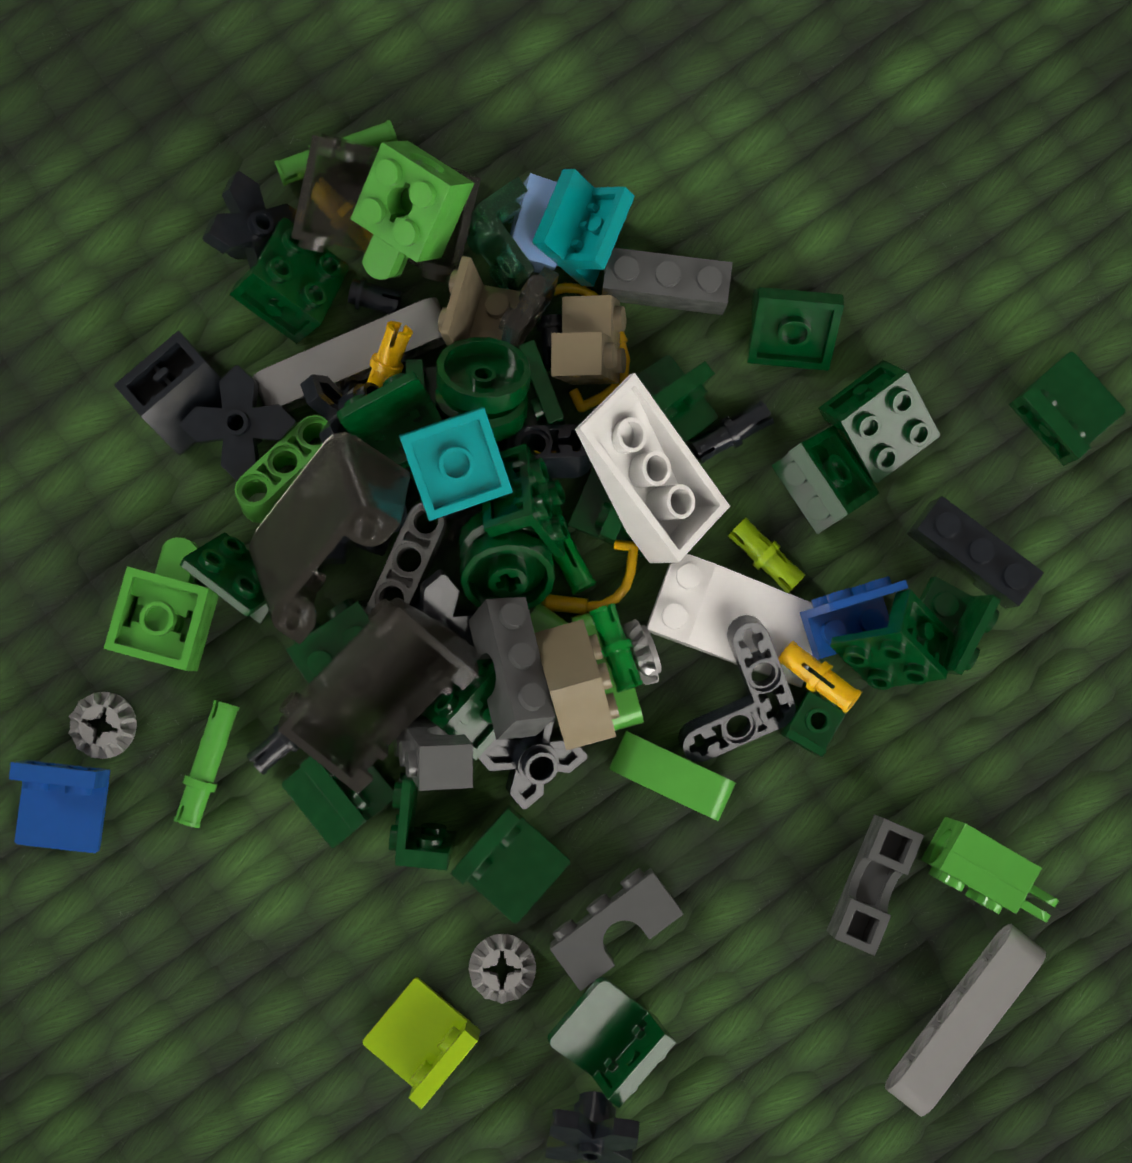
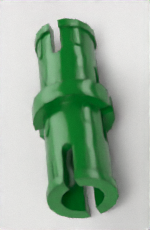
M615 603L590 611V617H592L602 646L603 658L606 657L617 693L642 685L643 681L630 649L633 647L631 638H626Z

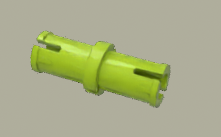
M747 517L728 535L754 561L752 565L757 570L762 568L786 593H789L806 575L786 558L779 550L781 546L776 541L772 543L756 529Z

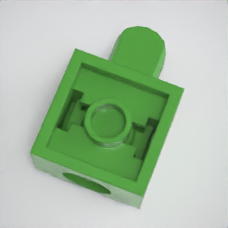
M409 141L382 142L350 218L373 234L362 260L366 272L378 280L399 277L403 273L409 258L415 262L442 258L475 183Z
M178 537L167 540L162 546L155 574L127 566L104 649L185 671H198L219 595L210 588L196 585L197 578L180 566L181 561L186 555L199 548L196 543L186 538Z
M948 817L943 819L921 858L923 862L932 866L928 873L929 875L960 892L966 886L968 890L965 896L997 914H1000L1002 908L1017 914L1021 908L1047 923L1051 915L1026 901V896L1030 894L1056 908L1059 902L1057 898L1033 885L1042 870L1041 867L970 825Z

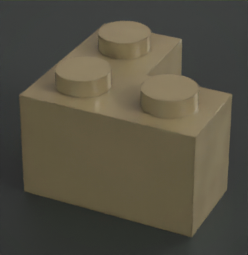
M612 295L562 297V333H551L552 377L571 385L620 384V373H625L626 370L625 349L620 348V332L626 329V310L624 306H620L618 299Z
M583 619L536 632L535 637L566 751L616 737L612 719L619 718L620 715L613 692L605 694L606 689L612 688V683L606 663L597 665L596 660L603 659L597 634L588 636Z

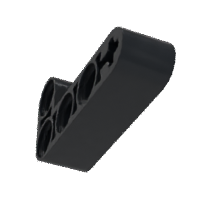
M578 424L523 426L512 437L496 442L499 452L523 444H527L530 450L540 452V454L535 456L536 458L541 457L544 460L548 474L552 479L581 477L588 473L592 466L575 431L579 426ZM469 508L448 514L446 516H443V518H459L462 515H464Z

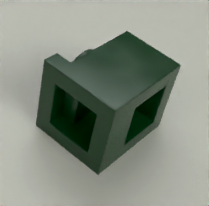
M818 691L816 695L811 692H804L796 706L794 717L784 727L780 735L814 755L823 757L827 751L828 744L846 713ZM817 712L821 713L825 719L824 725L819 729L814 728L810 721L812 715Z

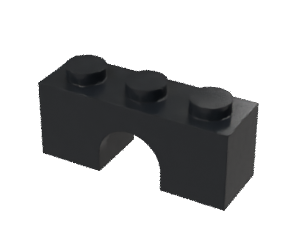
M943 496L931 501L907 532L909 537L937 558L949 559L965 569L975 579L972 584L986 595H995L1000 598L999 604L1005 609L1020 606L1044 574L1042 570Z

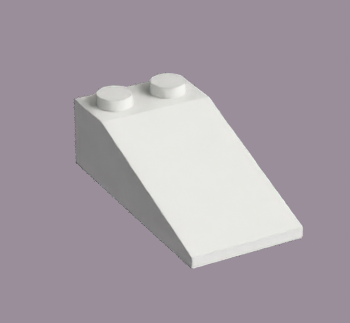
M635 373L630 374L575 429L626 532L649 563L680 562L730 507Z
M686 554L680 562L669 563L646 627L649 633L737 664L727 638L728 627L739 616L751 615L759 619L769 632L778 658L792 641H795L798 646L812 655L799 612L812 609L813 605L809 601L735 571ZM747 629L744 631L743 641L749 647L751 653L758 650L752 640V634L754 633L751 629ZM761 663L753 671L769 676L772 671V665ZM781 664L787 683L801 688L804 681ZM805 665L804 668L808 670L809 666Z

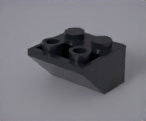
M179 330L114 384L136 412L180 456L196 443L180 425L187 415L196 406L223 409L219 385L222 377Z

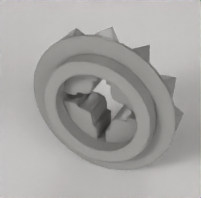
M634 619L624 624L623 630L626 638H631L633 647L630 649L635 665L645 685L658 683L661 663L656 646L645 625L641 626Z
M93 693L78 701V705L69 715L71 721L68 734L73 738L76 749L84 752L91 758L105 759L121 754L130 746L136 734L137 720L133 708L123 697L114 693ZM103 713L107 715L106 722L118 730L103 732L100 738H98L96 735L97 728L87 723V720L100 719Z
M496 934L487 937L476 946L471 955L468 970L472 986L476 988L484 999H490L503 1004L520 999L531 988L536 974V962L531 949L523 940L509 934ZM501 951H504L507 965L521 968V970H515L507 974L504 986H500V980H498L496 972L484 970V968L497 965Z

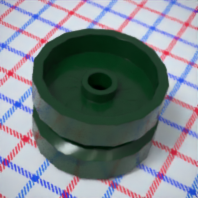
M470 337L455 341L443 349L437 359L435 406L442 419L446 420L484 407L496 442L512 437L522 429L527 418V393L530 389L531 379L530 362L519 348L503 340L491 337Z
M482 511L472 516L463 526L459 539V556L461 559L460 582L464 595L475 606L480 607L486 599L526 597L528 609L542 603L551 593L555 581L552 552L532 526L490 537L483 528Z

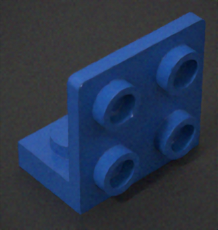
M890 576L811 600L813 608L799 613L812 655L816 659H822L837 654L830 647L832 637L887 628L889 615L883 596L907 589L906 580L892 584Z
M33 760L11 762L9 779L22 781L15 843L17 845L86 853L99 852L111 769Z

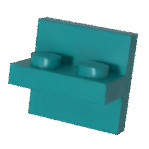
M563 169L532 243L581 286H594L600 270H605L635 195L626 187L595 188L576 169Z
M484 407L399 435L429 521L513 492Z

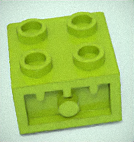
M415 977L363 1039V1045L412 1086L408 1098L422 1109L478 1042L481 1030L419 977Z

